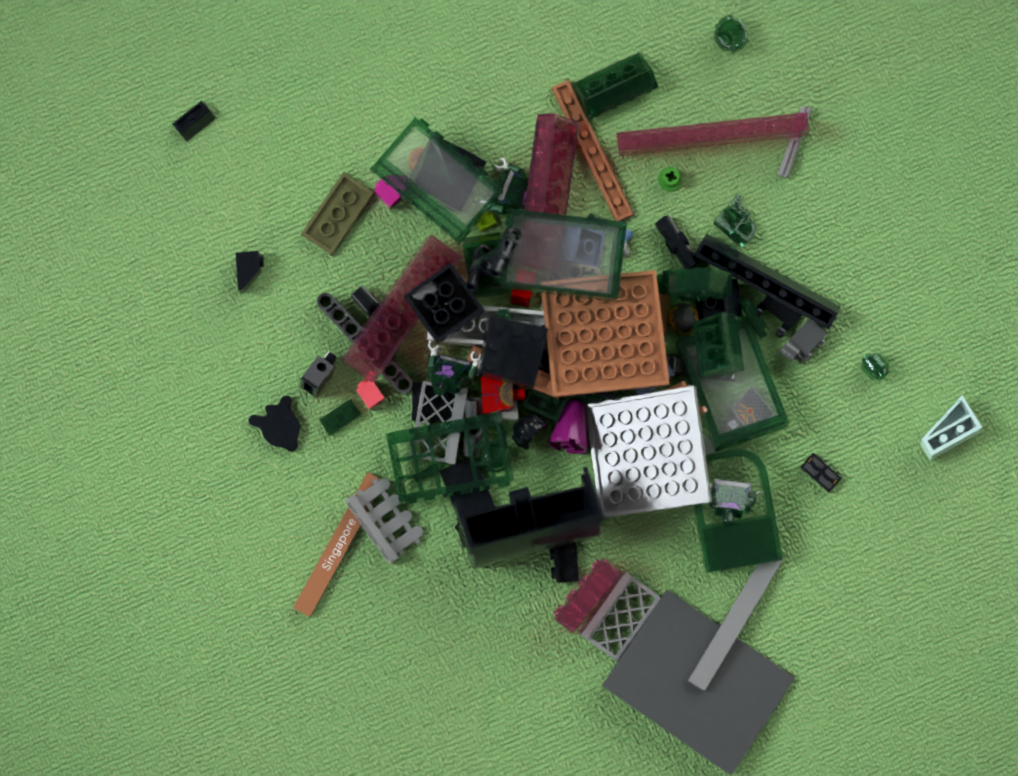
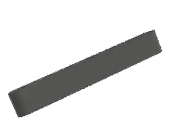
M320 294L317 297V305L320 310L400 394L406 395L411 393L413 383L406 373L331 294ZM324 298L331 299V304L328 307L321 305V301ZM337 312L344 313V318L340 321L334 319V315ZM354 325L357 327V332L352 335L348 334L347 328ZM363 339L370 341L368 348L360 347V342ZM376 353L383 354L381 362L373 361V356ZM395 367L397 370L396 374L388 376L386 374L387 368ZM405 380L410 383L407 390L399 388L401 381Z

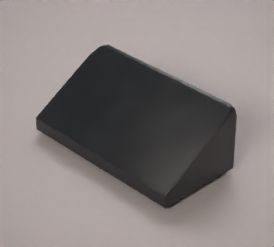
M200 101L172 123V125L185 141H189L214 121L215 116Z

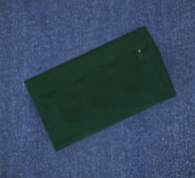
M640 52L572 83L580 104L589 119L598 117L611 109H615L628 101H633L635 98L658 88L653 70Z

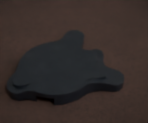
M286 395L281 398L278 405L266 406L267 415L265 417L251 415L248 421L252 426L262 431L264 438L272 446L285 448L293 452L298 448L297 440L300 433V423L292 412V400Z

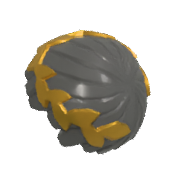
M679 303L670 309L669 322L673 331L681 335H687L697 327L699 321L698 312L693 306L687 303Z

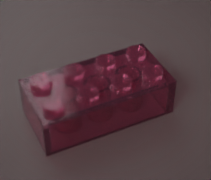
M604 558L601 560L596 559L590 567L592 572L588 576L586 574L583 575L577 583L580 587L576 591L572 589L565 598L568 600L564 606L560 604L553 613L555 615L554 620L571 634L621 574L618 569Z

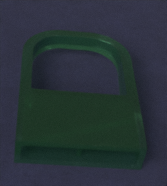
M731 449L705 455L706 463L737 456L749 459L758 471L765 514L732 520V526L724 525V521L705 525L702 504L693 505L704 572L710 573L783 560L769 479L764 463L754 453L743 449Z

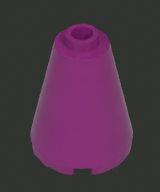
M571 399V401L566 402L549 440L551 448L557 451L563 448L569 454L585 453L587 449L585 405L581 400Z

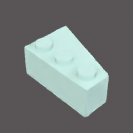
M963 395L922 438L920 445L929 460L936 458L981 432L982 426Z

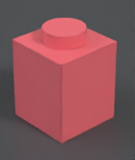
M365 379L357 385L359 388L356 391L369 410L385 400L372 379L369 381Z

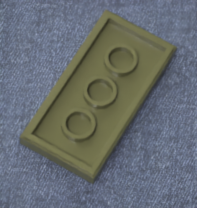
M343 172L302 231L301 236L333 256L375 195V192Z

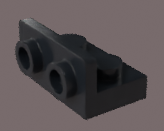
M576 542L551 549L550 560H554L555 566L551 567L552 579H555L556 583L579 581Z

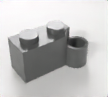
M809 319L779 352L789 361L794 359L798 363L802 360L806 362L813 355L811 350L815 346L819 348L826 341L823 337L827 333L813 320Z

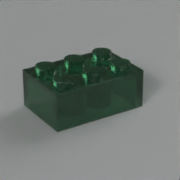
M711 267L663 271L662 294L669 295L670 299H681L683 302H691L692 298H696L699 301H707L708 297H712L714 300H723L724 296H731L732 273Z

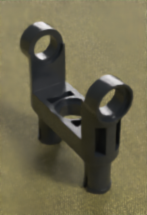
M512 227L506 230L498 247L492 251L487 245H480L475 248L474 260L469 269L470 276L465 284L469 291L477 290L480 280L488 275L494 278L501 277L502 271L509 264L517 244L523 240V234L519 228ZM511 232L515 235L516 241L511 238ZM481 249L484 250V252L486 253L483 256L481 254Z

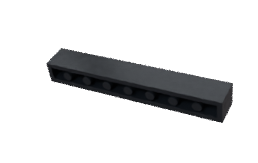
M707 233L694 256L828 329L839 313L840 306Z

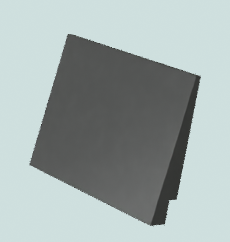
M666 590L602 686L729 775H732L795 678L736 638L705 691L688 682L720 626Z

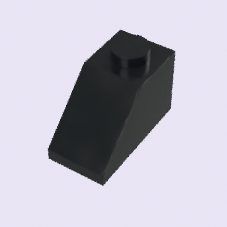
M259 251L235 253L237 283L240 293H244L262 273L261 267H264V256H260Z

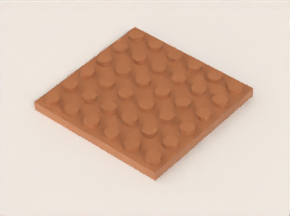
M656 270L540 282L545 327L548 328L546 339L553 398L668 386L670 384Z

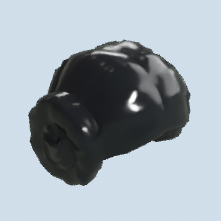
M536 413L522 415L513 424V436L511 438L517 446L528 450L533 436L548 426L544 419Z

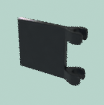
M766 296L752 312L758 318L765 309H768L783 323L775 333L779 338L802 315L769 296Z

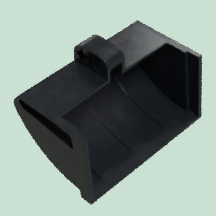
M587 467L583 468L581 487L531 498L528 487L509 491L510 504L464 516L462 506H459L458 500H455L454 506L462 548L467 550L472 568L477 569L493 565L496 562H504L531 555L538 551L543 552L570 545L573 542H581L599 537L601 534V521H605L604 513Z

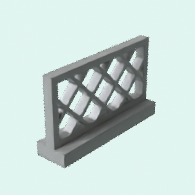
M423 381L410 457L456 464L465 413V399L468 396L469 389L445 384L444 386L456 390L455 399L448 403L442 395L445 391L442 390L440 392L437 388L438 394L429 399L425 394L426 385L435 387L437 383ZM440 395L446 405L436 410L431 401ZM424 396H425V398L427 399V402H425V403L423 404ZM429 403L435 413L425 418L422 413V407ZM448 406L452 411V417L444 421L439 412ZM437 414L443 424L433 429L427 420ZM449 421H451V423H450V428H449L448 425L446 424V423H448ZM426 422L432 431L422 437L418 429L421 424ZM445 425L449 435L444 440H441L435 431ZM434 433L439 443L430 448L424 439ZM423 441L428 451L424 454L414 453L415 446ZM440 444L446 450L444 458L436 457L432 451ZM431 452L433 456H428L426 454Z
M622 570L578 634L617 661L661 597ZM631 581L637 585V594L628 595L627 587ZM650 594L655 598L651 605L643 606L642 595ZM639 596L640 607L630 608L629 598ZM625 598L627 609L617 611L616 602L618 599ZM641 610V619L632 622L631 611ZM628 612L629 623L619 624L617 614ZM614 614L616 625L606 627L604 619L607 615ZM630 625L631 633L629 636L621 638L619 627ZM617 628L618 638L608 640L606 629ZM603 630L605 641L596 642L592 639L596 631ZM619 641L620 649L614 655L609 651L608 643Z

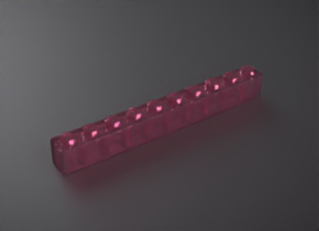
M805 112L618 132L619 156L808 136V114Z

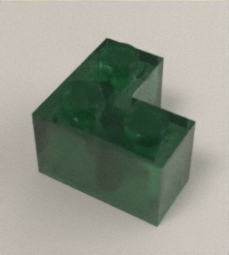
M530 388L522 408L557 424L569 396L556 399Z

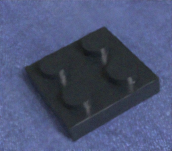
M412 382V421H416L422 383ZM426 385L425 394L429 399L438 394L434 386ZM443 392L442 395L449 403L451 401V392ZM440 395L431 401L436 410L446 405ZM424 396L423 404H424L425 402H427V399L425 398V396ZM429 403L422 407V413L425 418L435 413ZM447 406L439 412L444 421L450 419L451 410ZM437 414L427 420L442 422Z

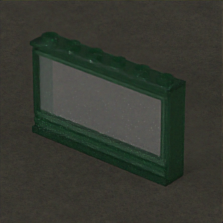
M414 117L391 146L372 165L370 171L373 175L376 174L380 177L384 184L392 187L401 198L404 197L410 202L415 210L422 212L427 220L435 223L445 235L448 234L459 246L503 195V189H501L503 186L494 179L492 181L487 177L488 173L481 167L477 169L467 155L462 156L459 154V149L451 142L447 144L443 140L444 137L435 130L433 132L429 129L430 125L422 118L419 120Z

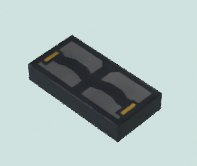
M814 453L800 466L805 473L828 493L842 479Z

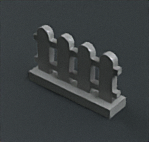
M375 478L372 481L374 485L364 492L361 489L356 492L357 497L353 494L345 499L344 502L389 564L398 558L397 553L399 555L405 553L403 549L412 542L415 544L419 543L420 540L418 538L422 536L423 530L420 526L413 528L409 526L407 522L412 518L410 511L404 510L400 513L396 507L401 502L399 495L388 496L385 490L389 488L390 482L387 479L378 481ZM381 494L384 501L373 508L370 501ZM364 505H365V507L368 509L369 512H366V511H365V509L363 508ZM392 510L395 517L384 524L381 517ZM375 521L377 522L380 528L376 527V525L374 524ZM403 526L406 533L395 539L392 533ZM386 537L391 542L390 544H388V542L385 540Z

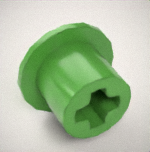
M674 167L664 168L658 176L660 187L666 191H675L682 184V174Z

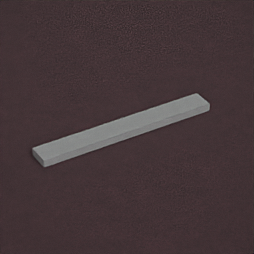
M768 549L765 550L695 667L688 682L703 691L706 690L783 561V558Z

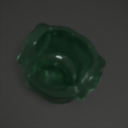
M732 15L720 19L715 24L713 38L721 50L736 53L749 43L748 32L745 26Z

